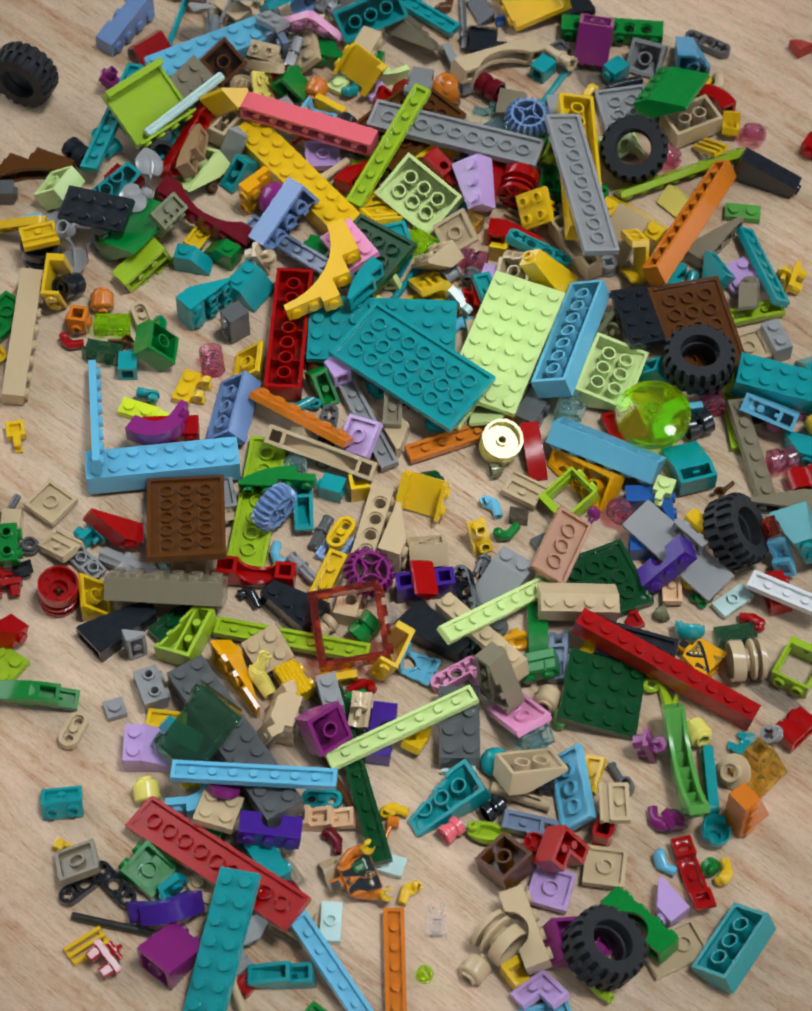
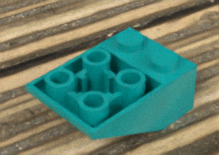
M231 278L190 286L177 295L178 319L193 332L195 329L202 327L207 320L215 317L220 310L231 305L233 302Z
M697 441L661 449L662 455L667 457L665 463L672 479L677 480L675 487L679 496L715 488L718 474L712 460Z

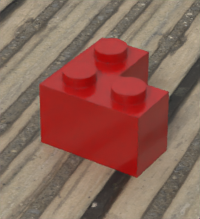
M566 825L547 826L533 862L545 873L564 872L566 866L584 865L590 846Z

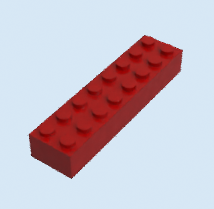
M277 268L264 388L268 389L271 394L283 397L285 400H302L309 313L289 321L284 305L297 299L314 284L313 269Z

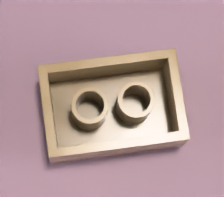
M706 94L695 98L687 110L660 116L659 126L675 149L721 132L723 122L722 115Z

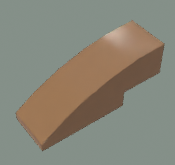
M196 124L190 132L177 159L176 168L185 179L198 173L199 162L205 160L209 135L200 124Z

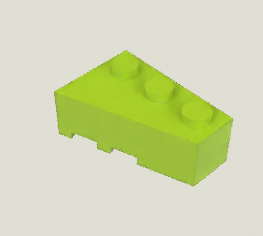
M152 237L134 255L128 256L121 264L117 265L112 273L132 293L149 282L148 278L154 274L160 275L163 273L162 269L168 265L174 266V262L167 250Z
M194 605L179 620V624L173 630L170 629L166 633L167 636L160 643L157 642L153 646L157 659L180 666L200 656L215 628L217 618L214 609Z

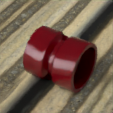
M482 72L477 77L473 86V90L476 93L485 95L488 100L494 103L498 101L500 88H506V84L497 78L494 79L487 72Z

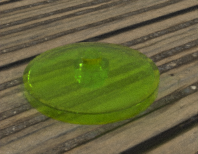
M644 381L631 386L620 396L615 410L616 425L621 435L633 445L645 449H662L677 443L686 434L691 422V407L686 396L677 387L662 381Z

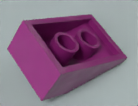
M577 916L551 918L542 926L547 938L543 942L545 947L550 946L554 957L550 959L553 966L551 968L570 966L564 959L565 952L562 951V943L564 942L562 937L568 924ZM594 935L598 949L607 957L613 956L614 953L608 943Z

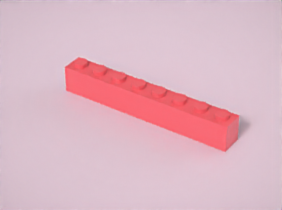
M248 91L240 105V118L370 157L378 143V130L269 98L258 93Z

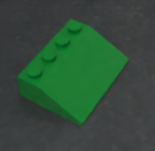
M673 66L668 68L661 67L656 70L654 76L650 78L649 83L644 86L643 91L638 94L633 104L638 114L644 117L648 116L651 119L687 110L710 78V75Z
M148 198L146 208L143 211L132 212L124 234L109 231L98 238L99 241L95 246L107 261L134 255L160 230L148 215L162 203L161 201Z

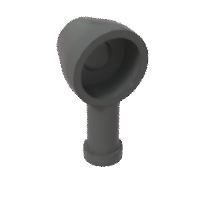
M615 762L609 763L606 767L610 770L616 783L629 782V796L631 797L635 790L634 782L630 777L622 776Z

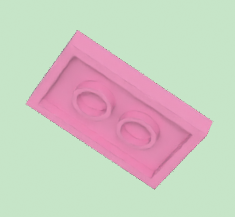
M348 218L345 222L361 255V260L346 265L348 270L354 273L372 256L377 258L380 254L353 221ZM327 232L320 237V240L330 251V234Z
M524 693L525 701L509 714L495 704L486 708L490 717L518 738L527 735L532 730L552 720L549 711Z

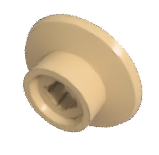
M736 753L724 756L717 767L718 779L724 787L730 790H734L743 782L748 784L751 778L749 762L745 757ZM730 768L735 770L733 775H730Z

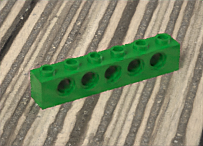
M562 14L560 39L571 42L577 41L581 15ZM615 18L611 44L631 46L633 37L662 44L664 21Z

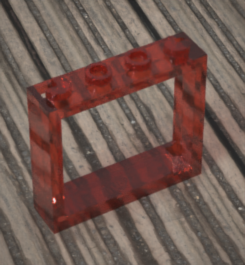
M378 580L307 592L318 665L321 673L371 665L381 655L392 661L391 654H394L393 642L389 643L388 635H391L390 623L386 624L385 622L388 610L387 605L382 604L385 592L384 587L379 586ZM374 591L383 651L327 660L318 600Z

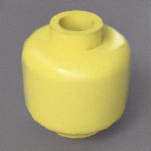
M701 717L688 719L687 728L690 745L693 747L707 745L712 736V730Z
M152 776L136 779L132 789L137 804L143 805L152 796L157 799L161 798L159 782L156 779H152Z

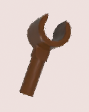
M128 334L119 339H108V343L123 344L126 349H131L133 347L131 343L135 342Z
M731 481L723 488L716 487L714 489V496L717 493H721L719 498L725 496V493L735 485V482Z

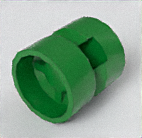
M365 609L359 616V621H354L347 630L358 641L369 643L373 639L372 635L378 634L384 625L370 611Z

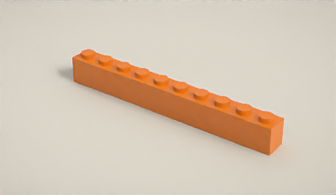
M729 159L713 162L642 267L651 286L665 285L669 281L671 275L675 272L677 266L683 260V257L733 184L737 175Z

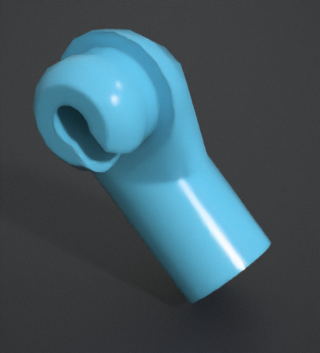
M471 316L458 317L456 320V333L460 329H466V320L474 318Z

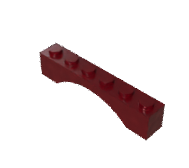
M166 175L155 189L153 199L161 202L174 191L188 206L184 211L186 215L183 218L201 228L205 233H210L217 240L228 239L241 246V254L244 255L245 249H249L254 242L248 237L252 227L244 222L225 221L206 214L189 199L183 185L170 176Z

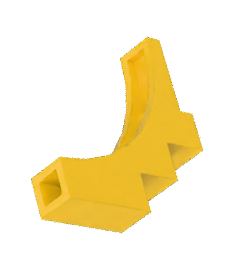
M343 217L326 224L331 242L328 262L318 280L305 293L284 305L289 321L317 311L322 307L328 312L343 305L337 288L352 282L346 265L361 260L359 248Z

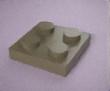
M93 838L54 852L61 886L101 873L96 843Z

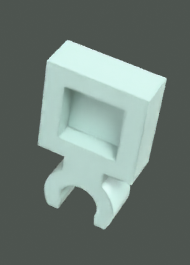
M452 286L445 293L444 296L449 301H457V308L460 309L464 316H468L473 311V308L464 301V295L458 288Z

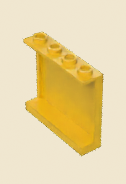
M497 0L498 5L502 4L501 10L504 16H508L506 19L509 26H513L516 32L572 8L570 0Z

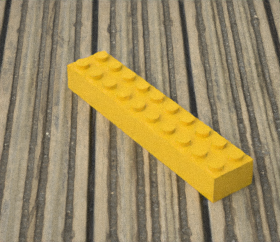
M559 93L555 104V114H580L602 188L594 97ZM561 180L565 240L579 241Z
M250 120L238 126L248 136L242 155H247L259 164L257 170L264 165L269 168L270 183H284L290 177L305 186L320 200L316 205L312 204L309 207L310 212L304 217L323 235L329 232L327 223L342 217L344 220L350 218L354 221L360 214L273 127Z

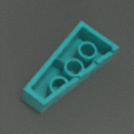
M127 161L91 190L119 196L122 188L126 184L134 183L142 172Z

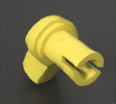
M261 650L254 664L249 665L248 675L264 699H269L276 691L270 676L265 671L272 655L265 650Z

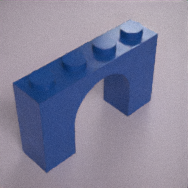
M625 485V512L636 511L647 500L654 504L655 494L652 493L654 485ZM673 492L671 498L665 497L662 506L658 508L672 521H675L674 519H677V508H673V503H675V492ZM629 534L628 551L632 560H649L650 558L660 560L634 536Z

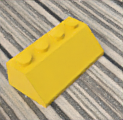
M605 197L610 218L619 203H622L651 220L644 235L650 239L649 252H652L669 227L617 197Z

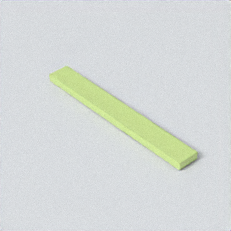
M539 576L440 625L437 631L445 642L450 645L536 602L537 582H552Z
M469 684L343 743L324 755L330 768L340 769L479 704V699Z

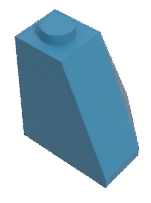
M676 36L674 67L708 73L710 75V64L694 38Z

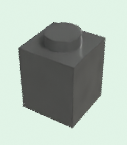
M0 180V205H15V198H18V187H15L14 180Z

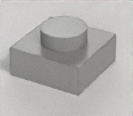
M122 696L103 701L108 722L128 717Z

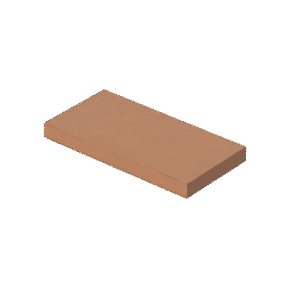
M560 505L548 526L529 569L552 583H566L592 525Z

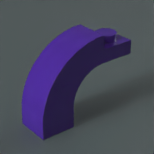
M202 890L183 891L172 897L159 900L131 901L126 903L130 924H142V926L176 922L205 911Z

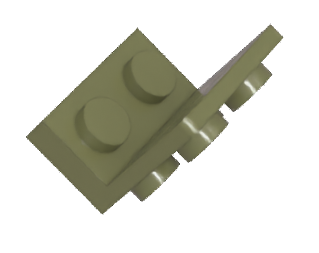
M174 191L148 215L160 228L153 236L154 238L159 236L161 239L186 215L184 211L188 206Z

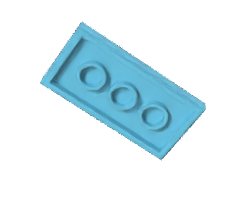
M579 743L557 754L568 767V771L554 779V795L560 825H566L572 831L597 818L583 745Z

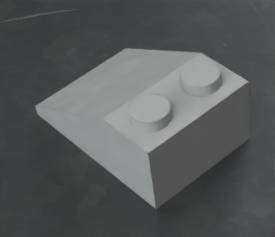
M503 545L476 584L480 604H485L533 580L535 572L529 569L531 561Z

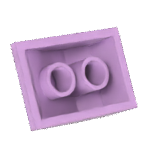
M125 724L122 756L124 772H171L172 760H183L171 753L160 728L146 724Z

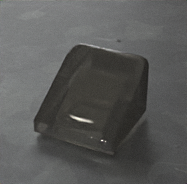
M510 506L508 524L516 522L519 525L527 526L529 508Z

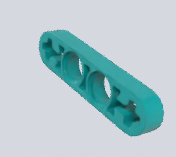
M510 229L505 237L508 244L523 252L540 249L548 253L550 257L567 269L572 262L568 254L517 229Z
M702 745L701 757L705 798L710 804L708 816L713 813L719 814V798L713 745Z

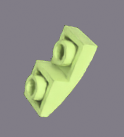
M407 64L391 70L388 66L379 81L384 82L385 86H391L404 78L407 80L410 68Z

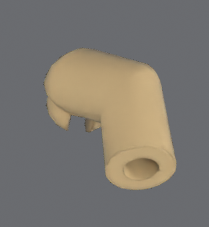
M721 72L714 73L712 75V78H714L713 85L723 88L724 75Z

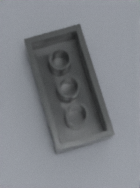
M439 686L438 699L465 686ZM471 686L479 699V686ZM479 704L439 722V769H451L465 758L471 766H476V769H480Z

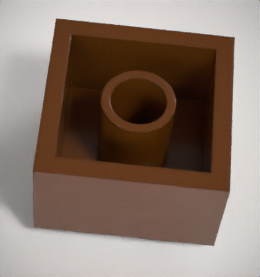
M226 37L220 38L198 58L213 75L218 72L224 75L225 79L218 84L219 86H223L247 64L246 60Z
M505 831L474 858L479 872L503 891L520 884L537 867L533 862V853Z

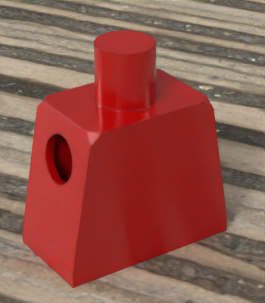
M437 146L433 147L423 156L422 163L452 188L456 187L458 181L453 176L452 162Z

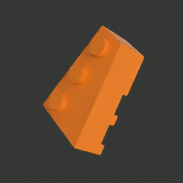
M745 782L728 795L724 816L726 817L727 825L731 827V831L738 838L744 834L746 836L749 835L758 823L769 816L762 799Z

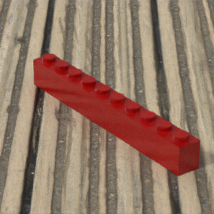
M585 607L574 624L571 632L573 635L746 731L761 707L760 704Z

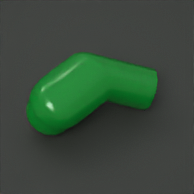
M513 522L507 530L496 527L493 530L494 538L498 541L511 540L521 527L516 522Z

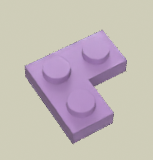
M545 970L538 972L510 993L511 999L523 1010L529 1008L539 999H542L555 1010L571 998L569 992Z

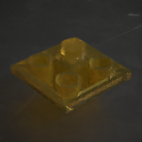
M759 736L742 754L751 767V778L747 785L762 799L787 774V770L775 749ZM734 769L730 771V775L734 774Z

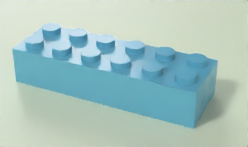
M563 416L553 421L546 443L551 444L550 447L561 450L562 448L567 450L571 456H582L589 463L596 464L597 462L602 464L604 469L610 471L617 470L620 472V475L627 478L632 476L637 478L638 482L645 485L652 484L656 481L658 474L661 475L667 458Z

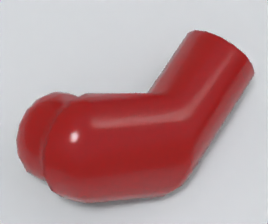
M739 613V622L754 623L756 631L765 630L766 622L757 614Z

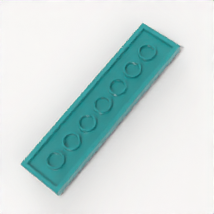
M220 866L183 1011H227L262 877L259 873Z

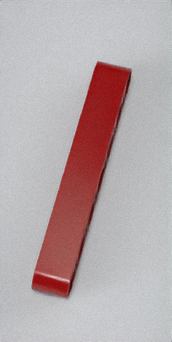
M200 100L195 107L196 111L192 114L194 117L186 122L163 161V171L160 175L162 180L166 175L171 178L181 175L176 168V163L185 140L196 124H200L206 131L215 117Z

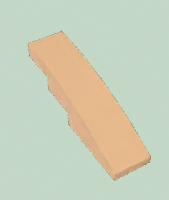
M309 804L304 805L305 813L297 816L303 817L302 831H323L327 827H332L335 830L356 828V809L354 806L334 809L332 805L312 808Z

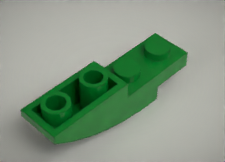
M279 466L247 475L238 480L239 490L246 494H253L254 492L264 494L269 487L279 482L288 484L292 488L300 487L304 490L317 488L316 474L299 473L298 466Z
M31 680L0 681L1 702L30 707L41 705L77 711L80 690L61 687V684Z

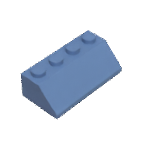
M247 371L221 381L205 439L237 436L238 446L246 442L249 427L252 423L253 412L256 408V402L250 399L249 395L251 391L260 388L261 381Z

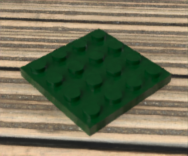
M360 213L353 223L379 251L380 256L376 259L383 263L384 276L376 282L377 290L369 296L376 297L416 250L417 243ZM329 250L324 255L327 258H329L330 255Z
M621 539L580 553L566 583L616 584L620 601L619 617L635 609L639 610L654 604V599L649 590L642 587L637 568Z
M570 648L557 721L632 741L633 735H637L644 690L643 683L646 675L624 662Z

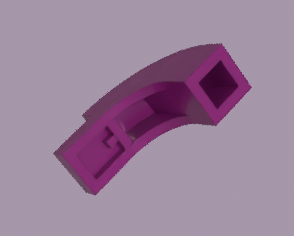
M181 399L169 416L158 421H150L135 414L125 427L126 438L141 445L171 442L185 431L184 421L189 416L188 402Z

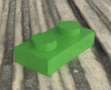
M726 202L724 221H731L742 215L744 216L743 223L759 224L761 206Z

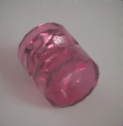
M464 246L461 252L464 258L459 261L458 266L464 271L466 267L473 266L482 272L484 264L488 263L489 253L481 250L475 252L473 248Z
M208 343L201 346L198 352L202 375L211 376V378L223 375L225 364L222 347L216 343Z
M723 389L719 392L714 391V394L711 395L703 394V396H700L703 409H708L713 417L720 416L726 412L727 408Z
M785 446L781 450L778 448L767 450L766 462L771 474L783 472L784 469L789 470L794 466L799 467V456L795 446Z

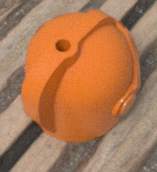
M450 72L441 73L433 80L432 88L454 105L461 104L458 80Z

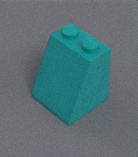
M807 502L769 512L782 537L787 536L790 546L806 565L812 563V510Z

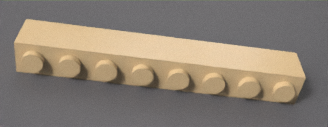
M21 267L1 403L24 406L25 399L29 398L30 388H27V383H31L32 372H29V369L34 365V356L31 355L32 351H36L37 340H34V335H38L39 324H36L37 319L40 320L41 318L39 304H43V297L40 294L43 270Z

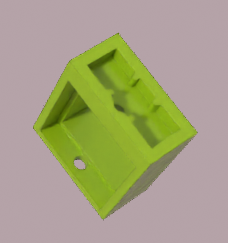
M571 466L543 491L538 498L554 515L559 506L552 499L575 479L590 493L570 511L580 517L600 499V496L597 492L599 488L592 481L589 483L585 479L586 475L580 469L576 470Z
M791 636L771 672L769 681L779 688L791 691L795 696L806 698L812 688V674L805 685L780 673L790 653L812 663V645L795 636Z

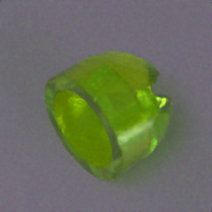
M429 965L420 966L416 971L417 980L423 984L431 982L433 979L432 968ZM423 970H426L429 975L428 977L425 976Z

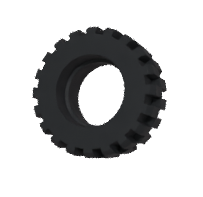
M13 41L3 45L0 49V93H3L7 99L13 100L14 103L22 104L25 107L41 106L46 103L58 85L59 75L56 65H53L51 58H48L46 53L38 50L39 48L30 46L29 43Z
M627 114L625 117H619L614 123L608 125V129L602 135L600 155L606 169L615 178L622 180V182H632L635 184L642 181L645 182L651 177L654 178L662 170L667 160L668 144L665 133L659 124L648 116ZM632 132L641 133L646 136L651 145L649 157L639 165L626 164L618 155L619 141L623 136Z
M690 324L689 327L683 326L679 328V332L677 330L674 331L671 337L667 339L664 347L662 370L664 371L665 378L669 380L673 387L676 386L678 391H685L687 395L691 396L692 394L703 396V394H714V391L719 392L723 389V386L729 383L733 374L736 354L734 345L731 344L732 341L728 336L725 337V333L721 330L717 331L716 327L705 326L706 324H700V326ZM699 353L710 357L714 363L703 367L694 366L684 360L683 357Z
M733 492L711 501L706 506L703 514L704 535L708 540L709 548L712 549L713 555L719 559L722 565L732 570H740L761 562L769 551L767 546L769 532L760 509L756 507L757 505L754 501H751L750 497L739 492Z
M603 904L590 906L568 924L562 937V941H564L562 943V951L565 952L564 959L565 962L569 963L570 966L568 968L570 971H574L579 981L583 980L586 982L585 985L591 988L595 986L596 990L601 991L605 989L606 991H613L624 986L640 972L647 956V949H644L646 941L641 936L643 934L641 929L637 928L634 919H630L626 912H620L614 906L609 908L608 905ZM594 935L608 943L614 953L615 960L608 958L598 949Z

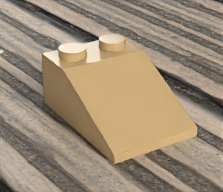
M398 501L378 546L380 555L387 554L386 560H392L390 566L395 567L393 573H400L402 568L405 569L409 559L406 557L409 547H406V533L401 502Z
M548 747L495 753L492 775L509 796H518L519 794H527L568 771V767L555 751Z

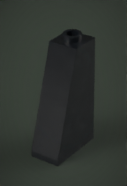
M748 147L745 148L733 166L737 175L734 180L735 182L790 199L793 194L797 195L801 188L799 183L802 177Z
M421 599L393 623L394 625L399 620L415 629V632L410 641L411 643L457 663L472 653V641L467 637L450 645L445 642L437 628L448 621Z
M136 602L78 625L76 627L77 636L103 663L124 647L122 629L145 632L158 621V611L153 604Z

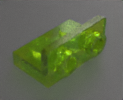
M95 313L93 322L94 335L124 336L128 334L131 336L132 314Z

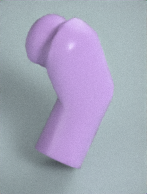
M378 81L375 91L367 96L369 103L375 101L378 87L381 85L385 86L384 82Z

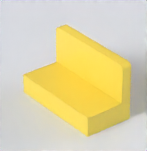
M667 185L657 203L677 217L690 197L678 187Z

